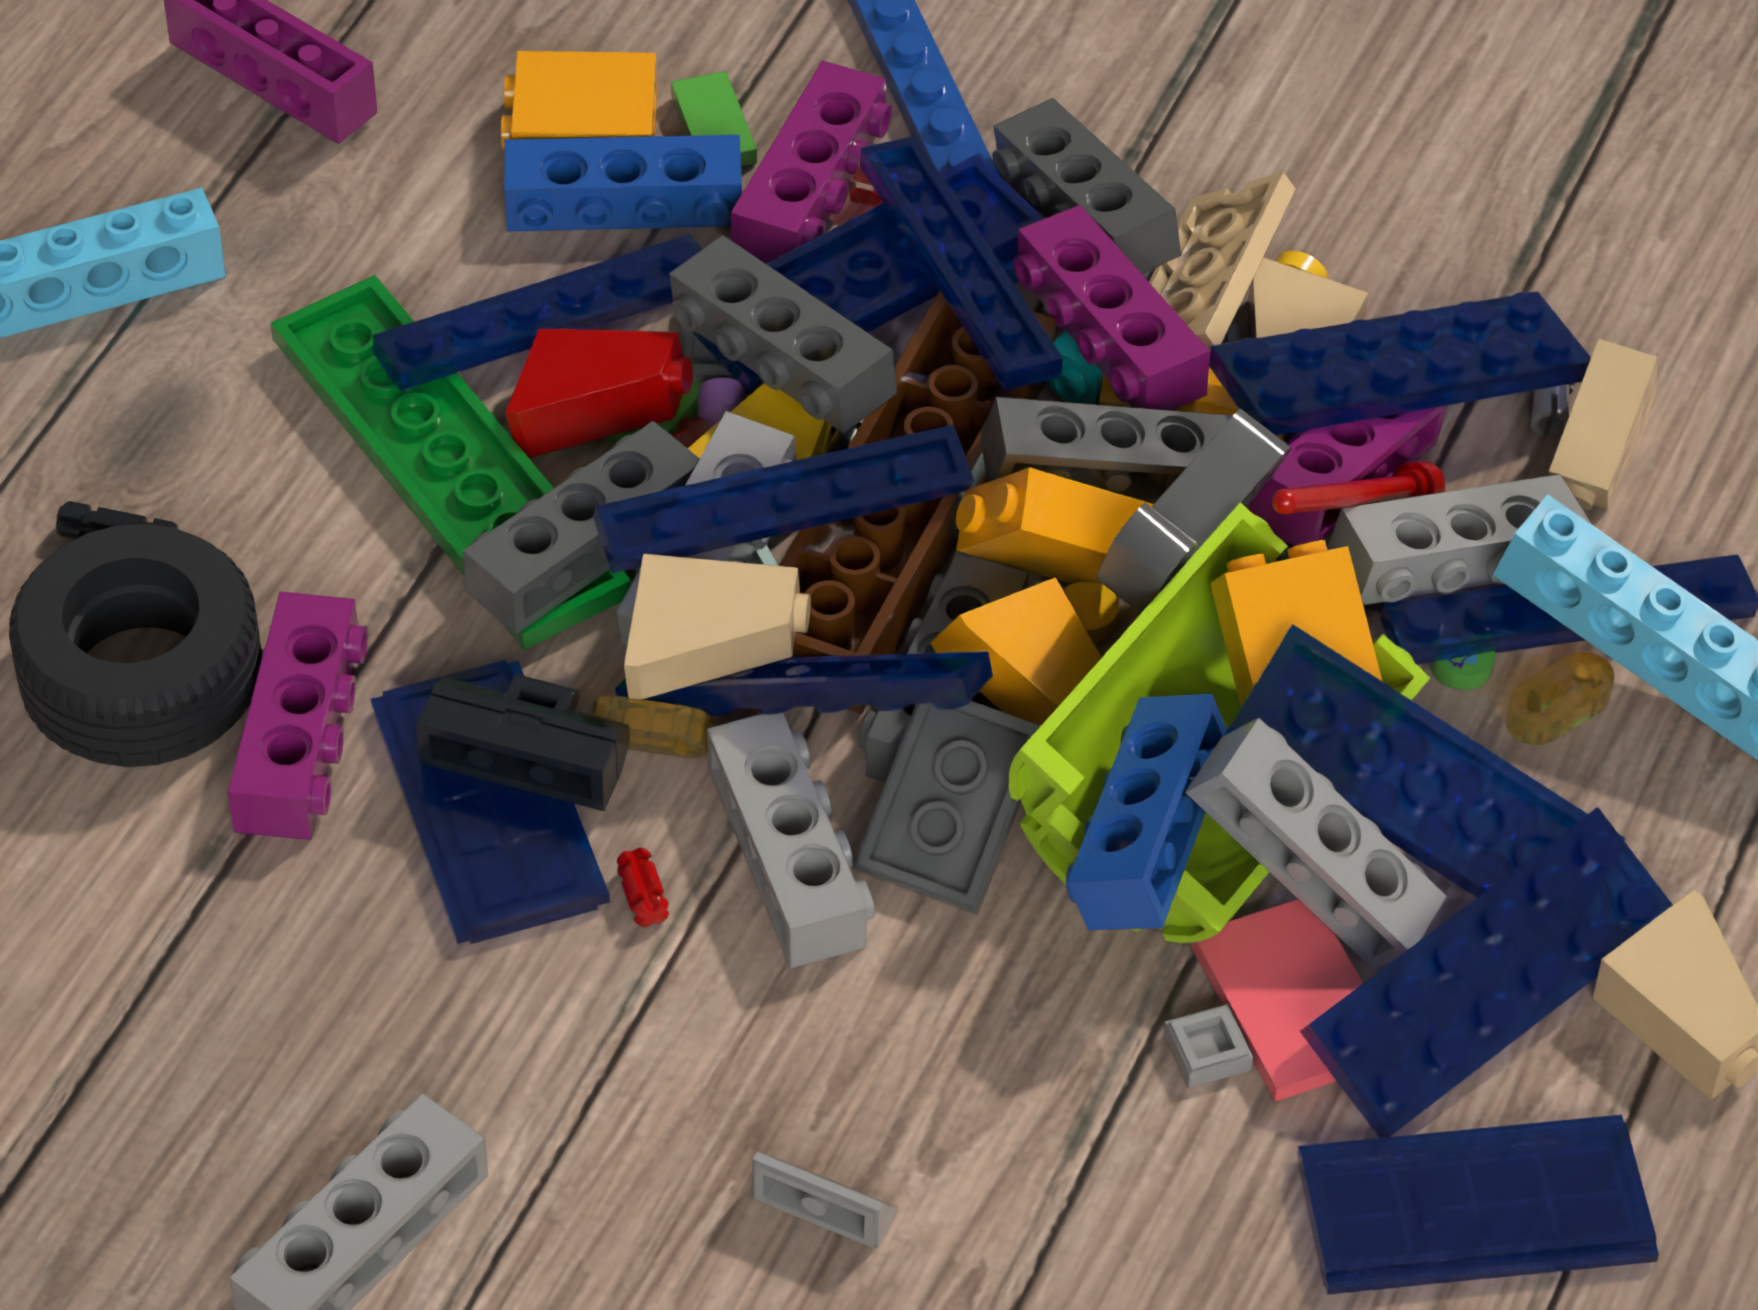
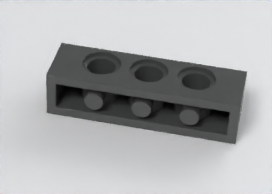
M1054 98L993 125L997 150L993 151L992 154L994 165L1002 180L1006 183L1012 182L1020 189L1034 210H1042L1048 217L1081 205L1141 274L1182 256L1175 208Z
M722 235L669 273L673 295L672 311L678 322L685 329L691 332H698L717 345L718 349L728 359L740 361L756 372L767 386L774 390L780 389L799 402L810 416L818 420H825L843 434L897 394L893 350L725 236Z
M996 397L980 438L987 481L990 482L1027 468H1033L1155 504L1228 422L1232 415Z
M654 421L633 435L624 436L604 455L586 467L574 470L563 483L541 498L527 502L516 515L491 532H485L476 537L470 546L463 550L466 592L513 633L518 634L657 537L700 458Z
M957 551L947 573L938 572L936 574L927 599V608L929 610L924 620L915 618L908 631L905 642V654L907 655L902 665L892 664L887 673L882 690V706L879 712L870 710L863 722L859 736V747L866 749L867 777L886 782L924 684L983 705L986 697L940 658L930 642L960 614L1027 589L1028 572Z

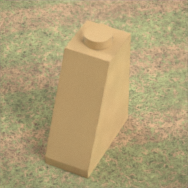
M1263 257L1250 283L1248 296L1252 387L1288 394L1291 401L1288 423L1309 429L1317 419L1363 334L1368 292Z
M1599 338L1549 469V476L1558 474L1562 476L1583 510H1590L1593 505L1609 509L1657 399L1658 357Z
M643 554L624 662L628 697L631 699H645L792 657L796 632L807 633L811 606L810 594L800 593L798 568Z
M1693 889L1601 959L1593 999L1708 1099L1712 1100L1731 1084L1736 1088L1743 1086L1758 1071V1005L1705 898Z

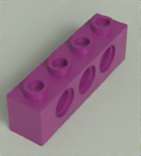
M164 0L169 42L335 143L340 144L378 113L373 62L270 1Z
M821 61L731 211L732 242L766 265L788 272L795 266L800 269L801 261L823 242L826 222L831 214L838 215L843 209L847 198L848 184L854 175L860 177L863 174L869 160L870 146L876 137L882 139L889 128L892 106L886 104L885 78L827 61Z
M1081 205L1018 229V255L1014 258L1013 265L1019 283L1025 290H1032L1046 307L1049 317L1056 319V326L1063 327L1075 340L1083 358L1089 364H1095L1106 376L1120 401L1128 402L1132 408L1171 411L1207 396L1210 350Z
M1387 364L1369 380L1361 379L1354 386L1350 395L1339 405L1328 406L1319 417L1317 423L1305 433L1297 432L1291 437L1287 443L1292 447L1290 453L1273 477L1250 502L1249 511L1266 521L1276 536L1293 546L1326 540L1332 535L1342 508L1284 515L1274 510L1272 506L1273 495L1278 490L1285 488L1392 477L1399 466L1408 462H1417L1437 445L1450 396Z
M279 591L228 789L234 833L311 840L317 815H327L332 792L331 777L327 776L329 764H339L343 752L344 728L342 725H339L341 714H351L353 710L356 678L351 673L354 663H364L367 651L368 630L367 626L358 625L355 599Z

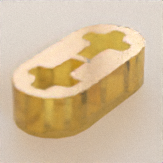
M1576 652L1522 682L1512 690L1505 718L1508 731L1520 742L1530 745H1544L1558 739L1596 716L1608 706L1615 679L1612 666L1607 660L1597 654ZM1573 680H1576L1580 685L1571 689ZM1588 683H1594L1595 688H1592ZM1548 708L1547 717L1540 714V712ZM1525 709H1528L1532 713L1530 715H1527L1524 712Z
M601 696L594 699L591 715L629 724L630 743L628 750L684 758H697L707 754V728L713 726V719L698 709L620 696Z

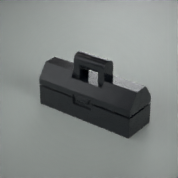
M519 674L514 676L507 693L445 677L434 685L431 695L416 723L420 764L604 812L623 770L630 743L629 724L575 711L579 700V690Z

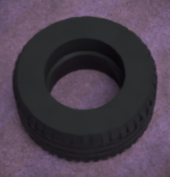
M150 524L120 525L87 533L61 546L45 559L21 586V590L17 593L15 603L11 609V616L9 617V640L20 694L29 717L48 739L56 742L62 749L85 759L101 764L138 767L160 765L185 758L219 739L241 719L245 710L251 704L261 665L262 651L254 596L248 580L232 558L228 557L222 550L198 536L179 529ZM135 628H161L186 637L170 651L158 657L140 662H110L87 654L95 645L109 636Z

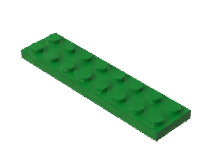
M376 275L270 323L273 341L464 577L463 550L469 547L476 537L482 533L491 532L516 515L527 502L539 499L554 489ZM617 564L518 634L513 633L507 626L505 627L519 645L526 650L622 602L631 586V579Z

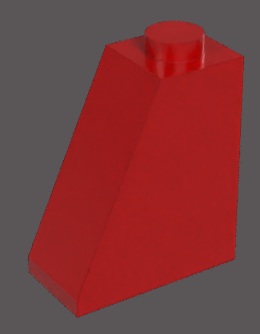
M539 329L505 412L514 441L527 457H535L642 428L652 421L660 423L674 419L683 394H688L692 388V362L689 357H684L677 332Z

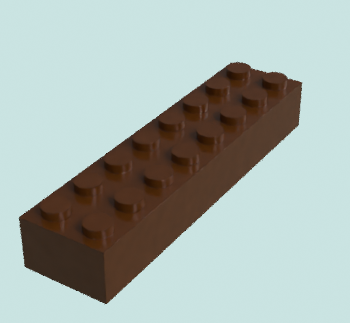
M943 283L894 367L897 394L865 417L779 566L798 568L800 593L810 594L811 606L807 633L796 632L792 657L745 670L746 675L859 714L863 713L913 620L927 598L934 577L938 572H941L958 542L959 529L956 525V513L964 497L965 490L988 482L980 438L995 398L1036 400L1048 379L1049 347L1055 341L1056 333L1055 318Z

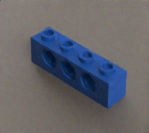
M740 135L505 140L504 191L507 232L731 227V211L742 195Z
M1213 694L1139 698L1129 725L1123 728L1121 746L1111 770H1108L1104 776L1102 794L1093 816H1090L1086 822L1085 837L1075 862L1071 863L1068 867L1066 875L1068 896L1073 903L1077 904L1088 930L1163 928L1206 813L1185 792L1220 739L1228 734Z

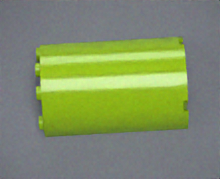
M1241 502L1014 756L1009 771L1010 798L1017 801L1021 799L1027 814L1019 824L1038 855L1065 885L1068 867L1071 863L1075 862L1085 837L1086 822L1090 816H1093L1102 794L1104 776L1113 766L1121 746L1123 728L1129 725L1139 698L1213 694L1228 733L1245 725L1210 583L1221 575L1228 573L1227 562L1251 555L1264 554L1266 564H1269L1287 548V545L1273 533L1266 521L1251 513ZM1384 634L1373 642L1386 698L1369 706L1272 728L1285 738L1288 746L1311 768L1325 776L1333 784L1336 791L1431 678L1415 664L1407 651L1396 646ZM1205 813L1164 926L1163 928H1158L1165 930L1162 933L1165 941L1193 943L1215 936L1223 929L1269 873L1259 861L1208 813ZM1131 929V930H1133V931H1135V932H1139L1141 929Z

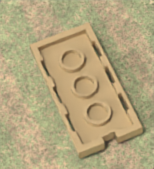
M1284 172L1246 182L1243 190L1231 193L1228 188L1191 198L1178 223L1182 256L1157 267L1149 280V283L1210 350V361L1214 365L1220 359L1215 351L1219 349L1296 190Z

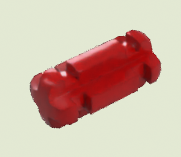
M639 847L633 851H623L620 853L616 860L618 864L617 873L623 878L621 884L630 910L637 914L634 917L635 923L641 927H648L653 923L661 924L668 918L669 912L667 909L669 903L662 895L665 891L656 866L648 860L652 857L651 852Z

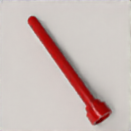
M1427 461L1408 462L1399 466L1392 477L1280 489L1272 497V506L1276 512L1284 515L1345 508L1445 492L1446 485L1441 470L1433 463Z

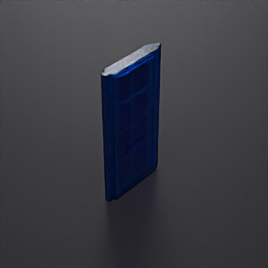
M506 660L383 691V696L370 699L372 711L457 944L469 941L471 945L598 910L599 905L610 903L609 891L575 804L420 764L416 723L431 695L434 685L447 677L507 693L516 674L524 676L519 661L507 663Z
M1622 1115L1298 1146L1299 1172L1323 1285L1326 1288L1327 1295L1658 1261L1657 1237L1627 1124L1624 1122Z

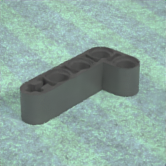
M1239 409L1152 507L1144 503L1129 518L1112 542L1095 579L1139 613H1142L1240 502L1245 507L1248 506L1280 468L1292 447L1245 411Z

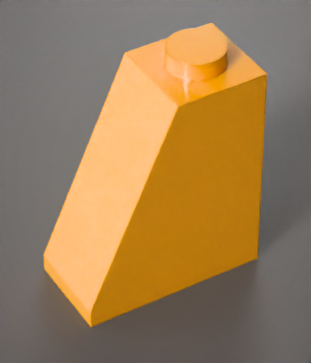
M1056 577L960 614L930 642L940 658L1003 713L1040 726L1102 658Z

